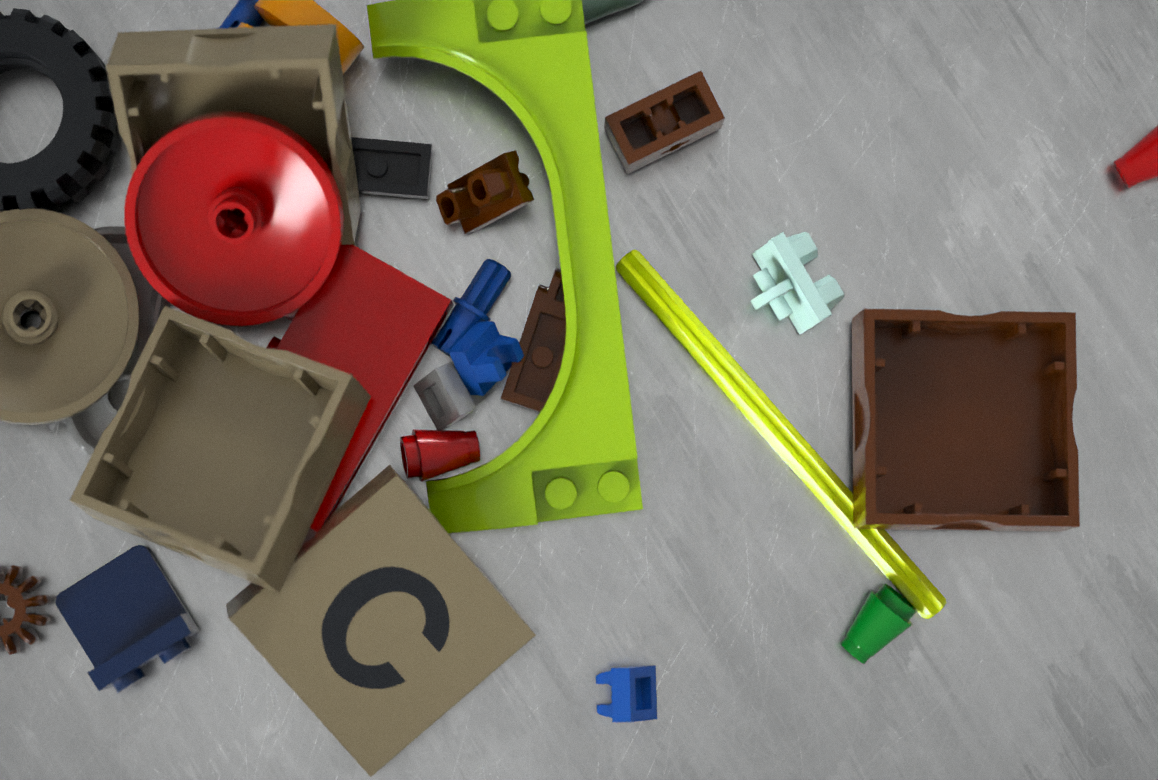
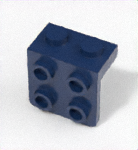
M136 545L60 592L56 597L57 608L95 667L88 672V675L98 691L114 686L117 693L122 692L146 676L141 668L160 657L163 664H166L190 649L191 645L187 639L200 631L152 553L143 545Z

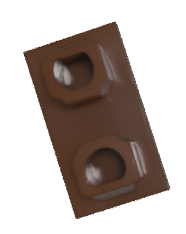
M517 151L501 154L449 183L447 190L436 195V201L446 225L460 222L464 234L475 232L534 201L532 192L528 189L530 182L528 176L525 173L519 172Z

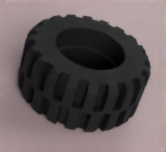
M13 8L11 15H3L0 12V74L19 68L35 69L45 74L56 84L61 93L63 114L56 135L41 152L27 160L16 163L0 162V212L29 208L61 212L63 211L62 203L71 198L78 203L89 194L85 187L94 178L99 181L102 180L109 170L104 164L108 154H116L120 139L115 135L118 123L108 73L103 61L73 29H67L59 20L46 14L39 18L30 10Z

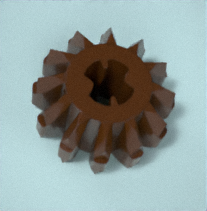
M12 565L6 577L0 567V601H6L5 595L8 596L7 606L15 609L13 618H3V623L0 622V648L2 643H4V647L10 655L20 652V638L30 645L36 644L39 641L37 633L30 626L31 624L47 626L50 618L46 615L36 613V606H44L50 603L49 595L33 597L31 594L38 588L41 580L37 576H31L21 583L23 568L18 565Z

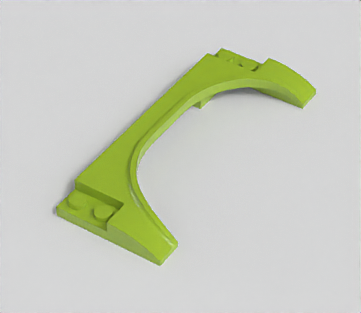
M393 0L367 5L373 59L392 57L415 58L439 63L477 80L509 106L525 126L540 153L549 180L554 210L566 315L565 347L554 387L533 423L501 454L468 472L448 478L426 481L429 510L438 519L447 533L538 525V522L642 510L638 457L582 0Z

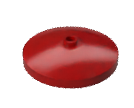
M224 111L203 114L188 119L164 133L151 146L139 162L130 180L125 198L124 224L129 248L137 266L150 285L163 298L185 313L211 323L248 326L267 323L292 313L304 305L321 288L332 270L341 247L344 231V213L340 192L334 176L319 153L304 138L272 119L246 112ZM238 208L241 211H243L245 215L244 217H238L233 213L232 210Z

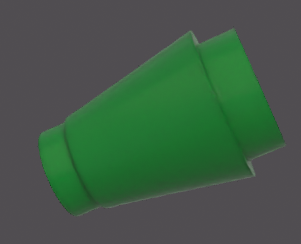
M884 583L877 592L871 590L848 630L847 636L840 644L853 657L865 664L870 657H873L913 625L910 619L917 612V609L895 589Z

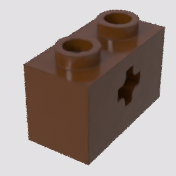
M699 71L606 116L604 129L626 173L629 174L721 129L725 117L702 71Z

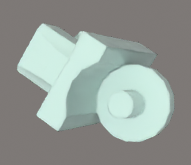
M782 232L752 253L761 269L753 277L763 293L750 302L755 310L770 304L779 321L789 316L799 335L831 316L830 310L844 298L845 294L837 280L831 275H827L813 283L804 265L818 257V248L808 232L786 237L784 232Z

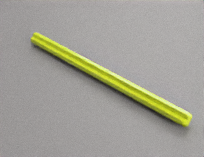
M635 249L622 257L616 265L618 273L902 595L917 609V612L923 618L930 619L941 611L947 603L946 598L885 529H854L853 493L645 257Z

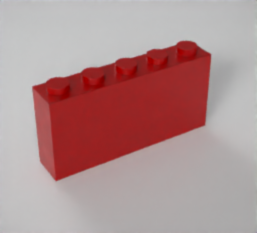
M353 244L341 245L337 259L324 284L304 305L285 316V318L292 322L282 339L274 336L266 347L269 349L286 350L351 374L371 396L310 526V529L316 532L324 526L331 514L338 509L431 346V341L435 339L453 307L451 299Z

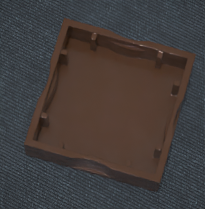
M863 309L852 318L854 529L1063 532L1080 527L1078 448L1074 437L1072 421L1073 403L1077 390L1076 312L1000 311L987 315L966 316L947 313L941 310Z

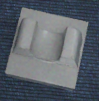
M452 361L434 369L413 385L437 430H443L455 424L475 410L476 406L486 398V394L484 396L469 394Z

